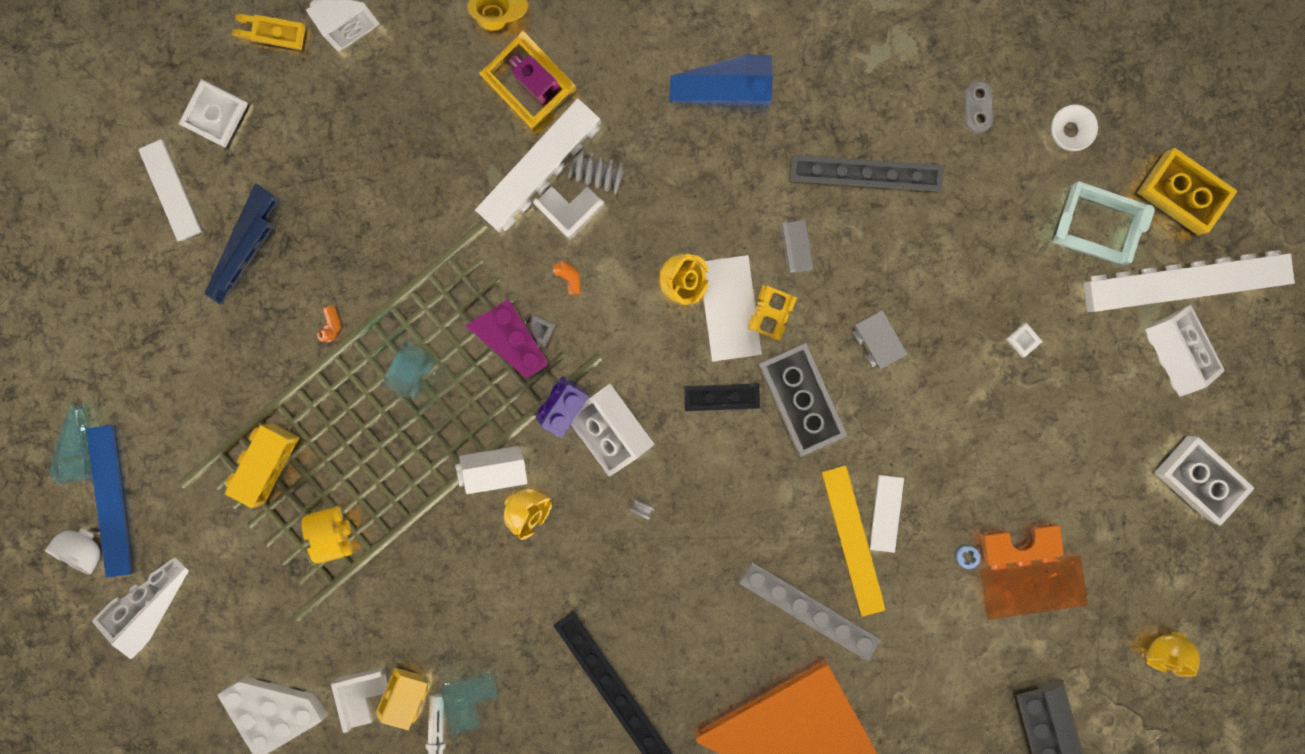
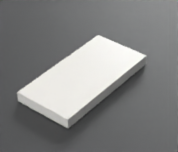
M749 256L705 261L709 272H706V280L709 281L703 300L712 361L762 355L759 333L747 329L751 315H755L754 311L756 310Z

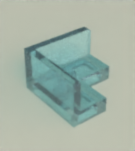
M493 671L444 682L440 688L451 736L456 737L459 732L479 728L480 723L475 703L498 698Z

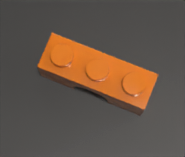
M1050 523L1029 526V541L1021 548H1015L1012 545L1010 532L999 530L979 533L983 563L991 566L992 569H1002L1007 567V563L1016 562V565L1022 566L1032 564L1031 560L1041 559V562L1056 561L1057 556H1064L1060 525Z

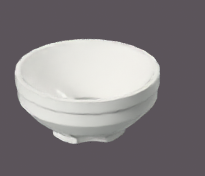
M1075 104L1062 108L1054 116L1051 123L1053 140L1059 147L1068 151H1079L1087 148L1095 140L1098 133V122L1095 115L1082 105ZM1067 123H1072L1077 127L1075 137L1065 135L1064 126Z

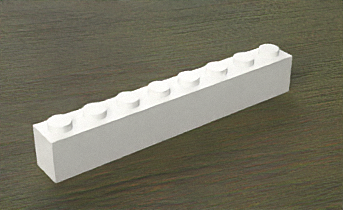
M1281 250L1265 252V257L1256 258V253L1241 255L1240 261L1231 262V257L1215 259L1216 264L1207 265L1206 260L1191 262L1190 268L1183 269L1181 264L1165 266L1166 271L1157 272L1156 267L1141 269L1140 275L1133 276L1131 271L1116 273V278L1107 279L1106 274L1091 276L1090 282L1083 283L1087 312L1295 284L1291 253L1281 255Z

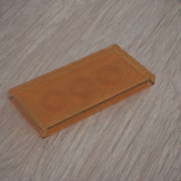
M1074 555L1056 558L1057 560L1052 562L1033 561L1032 564L1022 566L1012 564L1002 569H980L987 619L991 620L1088 606L1081 556Z

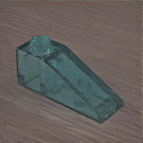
M84 404L69 406L52 457V465L50 466L51 477L55 480V484L93 479Z

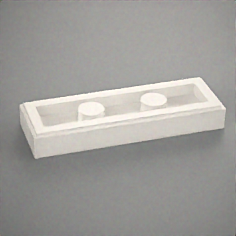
M878 475L869 542L870 550L895 553L904 478Z

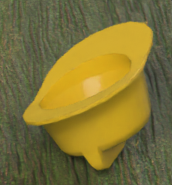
M469 0L467 4L468 13L472 18L476 19L482 28L490 31L502 29L508 22L521 18L527 12L529 6L527 0Z

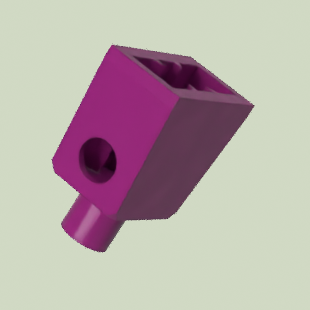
M515 53L509 59L508 65L514 69L512 74L517 82L542 107H545L562 90L556 79L532 56L529 55L524 59L519 53Z

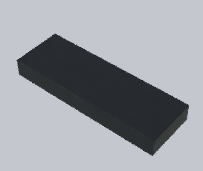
M759 383L684 386L685 411L760 409Z

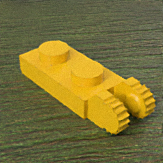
M255 14L254 16L235 15L236 21L252 24L251 32L233 29V36L253 42L302 50L306 29L305 24Z

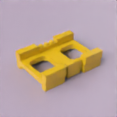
M763 285L758 299L761 301L758 302L759 306H756L755 315H751L747 329L781 341L786 328L784 323L786 324L789 316L788 313L789 311L792 312L797 297ZM773 293L785 297L781 310L772 308L769 305ZM765 316L776 320L775 328L771 334L760 329Z

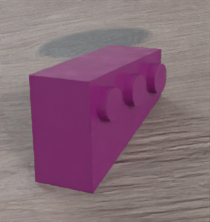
M509 299L465 325V327L526 378L533 376L550 365Z

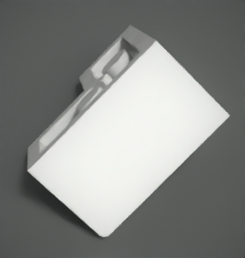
M552 186L538 200L535 199L533 201L534 205L569 240L605 206L604 201L599 199L588 187L570 204Z
M385 666L340 677L331 684L343 733L349 732L352 727L372 723L373 718L368 698L384 694L389 681Z

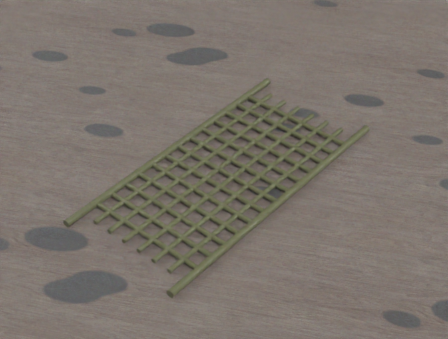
M482 220L178 481L183 489L187 488L215 462L221 459L231 472L215 485L216 489L220 490L225 486L232 472L236 473L239 465L235 466L226 456V453L238 443L245 450H248L250 444L244 437L257 426L265 425L263 421L276 410L287 420V423L282 428L288 431L293 427L304 442L292 451L285 466L291 463L301 477L289 488L278 477L275 484L283 493L270 504L265 502V504L261 505L263 510L247 523L250 528H253L269 514L280 528L264 541V544L269 547L285 533L296 546L295 549L280 561L281 564L285 566L301 552L313 566L296 581L301 585L318 571L328 583L293 613L297 621L302 620L459 484L457 473L446 481L436 469L449 457L456 464H460L459 456L455 452L468 440L479 453L500 449L536 418L538 409L551 394L550 392L541 399L531 386L544 375L553 385L559 382L550 370L566 357L562 351L549 362V366L537 372L526 382L512 365L486 343L484 344L488 349L474 360L463 347L475 336L473 332H468L458 341L446 328L459 316L467 324L472 322L473 320L466 313V310L478 300L489 311L494 308L493 304L484 294L501 280L495 276L484 287L479 289L468 275L484 262L483 259L479 257L464 271L453 259L454 256L488 228ZM448 262L458 276L444 287L434 274ZM429 279L439 292L425 303L415 290ZM463 280L473 291L474 295L460 306L449 292ZM410 295L419 305L420 309L406 320L396 306ZM514 295L508 298L512 303L517 300ZM445 297L456 311L441 322L430 308L441 298ZM389 312H392L401 325L387 336L377 323ZM425 313L437 327L426 337L422 338L411 324ZM530 314L523 318L525 324L531 321L532 316ZM372 328L383 341L368 352L358 339ZM404 330H407L417 341V344L404 355L392 341ZM442 332L453 346L439 358L428 343ZM353 344L363 355V358L349 368L339 356ZM388 346L399 360L384 371L373 357ZM423 348L434 363L420 374L410 363L409 359ZM458 351L469 363V366L455 376L444 362ZM595 353L567 378L577 383L599 364L602 359ZM494 354L505 368L490 379L479 365L490 355ZM335 361L344 374L330 385L320 372L331 362ZM369 362L380 376L368 387H365L354 373ZM404 365L415 379L401 390L390 376ZM439 367L449 378L450 382L436 393L425 378ZM475 370L486 384L471 395L460 381ZM510 373L521 387L507 398L496 386V383ZM315 377L326 390L311 401L301 388ZM350 379L361 393L347 404L336 392V389L346 380ZM385 381L396 395L382 407L371 392ZM418 384H421L431 398L417 409L406 395ZM455 386L467 400L453 412L442 400V397ZM489 389L502 402L490 414L476 401ZM526 391L536 405L522 416L512 402ZM294 394H297L307 406L296 416L292 417L282 405ZM331 395L342 409L328 420L316 406ZM366 397L377 412L363 423L352 408ZM401 400L413 414L398 425L387 411ZM437 403L448 417L434 428L422 414ZM472 405L483 420L469 431L458 416ZM507 408L517 421L503 432L493 419ZM312 411L323 425L309 437L298 422ZM347 413L358 428L344 439L333 425ZM382 416L393 428V431L382 441H379L368 428ZM418 419L429 433L418 443L414 444L403 430ZM453 421L464 436L450 447L440 436L439 432ZM488 424L499 437L484 448L474 435ZM328 430L339 442V445L325 455L314 441ZM364 433L375 447L360 458L349 444L360 434ZM399 435L410 449L396 461L386 450L385 446ZM432 438L445 450L433 463L420 451ZM309 446L320 461L306 472L295 457ZM345 449L356 463L341 474L330 460ZM380 452L391 466L377 477L366 465V462ZM415 454L425 465L426 469L412 480L401 465ZM325 465L337 479L323 491L312 479V476ZM359 468L372 481L360 493L347 481ZM396 470L407 485L393 496L382 482ZM431 473L442 486L427 497L417 484ZM307 482L318 496L304 507L292 493ZM342 484L353 497L341 508L343 521L348 520L344 514L357 503L369 515V518L357 528L350 523L351 534L348 535L350 542L356 539L366 551L354 562H351L347 556L340 558L347 568L333 579L322 567L327 562L315 564L311 560L306 548L309 545L308 539L301 542L290 528L302 517L310 514L309 511L322 500L329 508L336 507L328 495ZM377 487L389 501L374 512L363 498ZM410 490H413L423 502L412 512L408 513L398 501ZM288 498L299 512L288 522L284 523L273 509ZM235 500L231 506L236 509L242 503ZM394 506L403 519L390 530L379 517ZM375 522L385 535L370 546L361 533Z

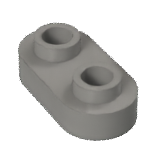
M974 82L965 91L966 125L974 133L986 131L993 122L992 91L984 82ZM976 90L983 92L982 98H978L975 95ZM977 115L984 117V123L977 122Z

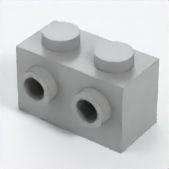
M883 310L853 325L855 329L852 332L859 345L863 344L868 353L865 354V357L871 367L876 366L877 369H882L907 355Z

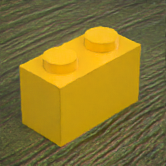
M394 667L375 713L381 723L409 730L411 723H414L417 719L418 706L421 700L426 697L428 691V683L422 675Z

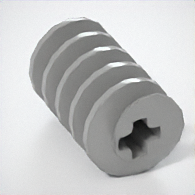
M582 149L574 158L568 178H572L576 173L577 182H580L585 177V183L589 186L595 180V188L599 189L604 183L605 191L608 192L614 187V194L616 195L624 174L623 163H619L616 168H613V160H610L604 165L603 156L595 162L594 153H591L586 159L585 152Z

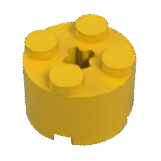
M339 506L313 512L302 518L303 538L309 541L311 547L307 548V551L315 564L353 554L352 545L348 540V535L351 534L350 523L348 520L343 521L342 511Z

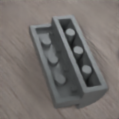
M1063 680L1041 685L1036 690L1016 695L1032 754H1084Z

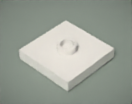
M201 79L178 124L226 148L248 103Z

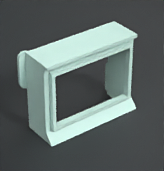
M1080 181L1071 185L1065 209L1052 242L1121 266L1132 263L1141 233L1148 231L1155 211L1154 207ZM1078 197L1133 215L1122 252L1067 234Z

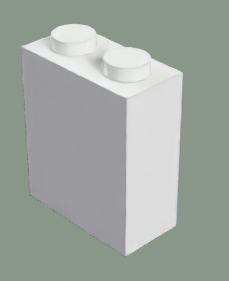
M519 446L459 456L460 464L455 465L459 487L464 486L466 494L527 484L524 458Z

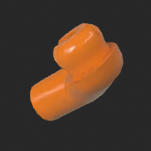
M565 261L555 263L553 272L556 276H561L567 280L568 295L580 294L578 270Z
M335 305L323 308L327 322L322 330L317 332V337L321 342H331L341 329V322Z

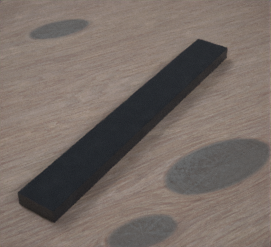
M573 610L553 624L642 754H674L576 612Z

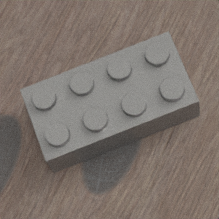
M806 343L758 363L759 369L799 456L802 457L847 436Z

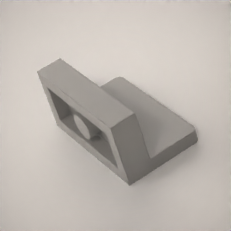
M806 221L782 222L780 230L788 274L813 270Z

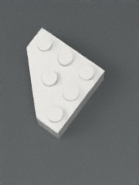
M249 676L244 677L217 695L252 754L270 753L322 722L328 715L315 693L291 689V687L272 682L259 681Z

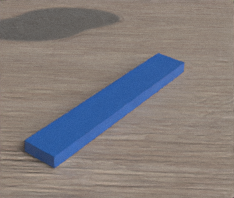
M114 425L86 428L105 576L107 578L133 574V565Z

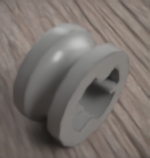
M635 499V506L631 507L630 511L650 520V512L654 511L655 508Z

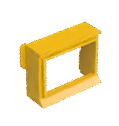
M523 30L491 63L479 72L482 79L536 134L540 133L554 120L555 115L553 112L576 91L575 84ZM521 47L549 72L562 88L534 117L493 75Z

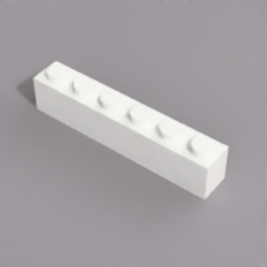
M577 98L475 211L499 233L502 230L506 232L515 223L514 217L519 211L524 213L533 202L530 199L536 193L541 194L550 184L548 180L552 175L558 176L567 165L564 162L570 156L575 157L584 147L582 143L586 138L592 139L601 129L598 126L601 123L600 118Z

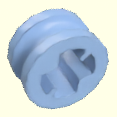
M963 546L957 551L956 559L963 568L973 569L980 562V554L974 547ZM968 550L973 551L974 561L972 563L968 561V564H964L965 559L962 557V554L964 552L968 554Z

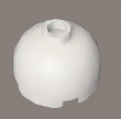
M82 528L79 532L72 530L62 531L53 538L45 550L54 558L62 560L72 568L91 575L100 557L99 547L92 540L94 535Z

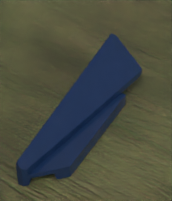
M259 184L253 186L205 290V295L220 305L274 226L266 219L279 201V198Z

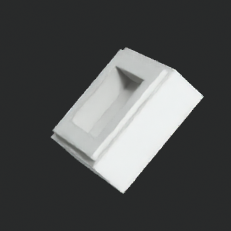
M1027 323L1022 324L1006 338L1007 342L1021 358L1026 357L1043 342Z

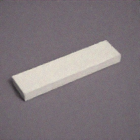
M160 139L139 148L140 155L177 241L182 242L203 233L164 140Z

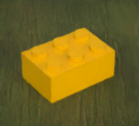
M1173 148L1164 152L1137 194L1199 236L1211 231L1238 191L1178 149Z
M273 423L260 425L259 428L256 427L250 435L249 441H251L248 450H243L237 460V463L240 465L236 473L232 472L225 483V486L228 488L224 494L250 508L265 504L300 437Z

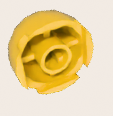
M677 254L672 256L663 264L660 270V288L666 297L676 303L684 305L696 303L704 296L708 288L709 281L706 280V272H709L708 266L697 255Z
M531 488L519 490L515 494L511 493L504 502V522L506 527L521 540L532 536L535 533L532 528L537 522L541 526L546 520L552 507V503L549 501L551 499L537 489Z
M1171 632V635H1162L1154 640L1148 650L1146 663L1152 668L1167 673L1168 669L1176 671L1175 675L1193 677L1197 675L1200 667V654L1195 644L1186 639L1187 636L1185 634Z

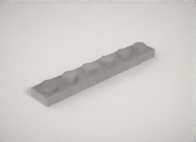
M751 562L739 582L742 586L866 661H869L881 641L877 636L754 562Z

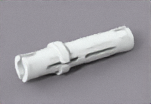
M431 694L428 695V742L425 743V749L428 750V754H443V750L446 748V743L443 742L445 695Z

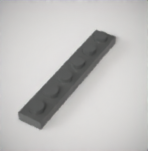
M792 155L790 181L940 192L942 191L943 165Z

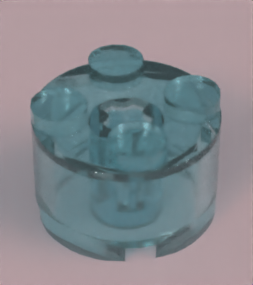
M405 340L402 346L406 350L401 347L385 375L387 379L384 378L381 385L408 399L409 396L415 398L423 383L419 378L422 374L428 375L435 360L431 358V353Z

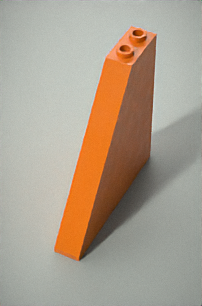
M826 661L819 663L695 732V739L699 744L719 754H877Z

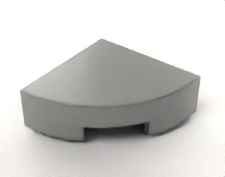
M532 314L530 321L532 335L541 346L546 347L556 325Z

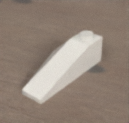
M174 557L151 573L149 580L141 586L135 584L130 588L131 593L122 599L117 597L112 600L92 622L112 646L132 659L151 639L189 570Z

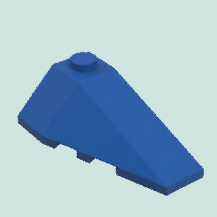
M746 54L671 75L669 102L769 106L772 100V55Z

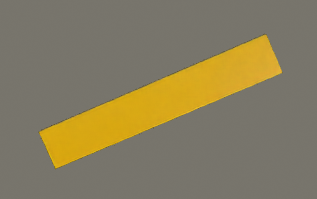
M843 465L821 471L860 615L863 617L885 611L886 608L847 467Z

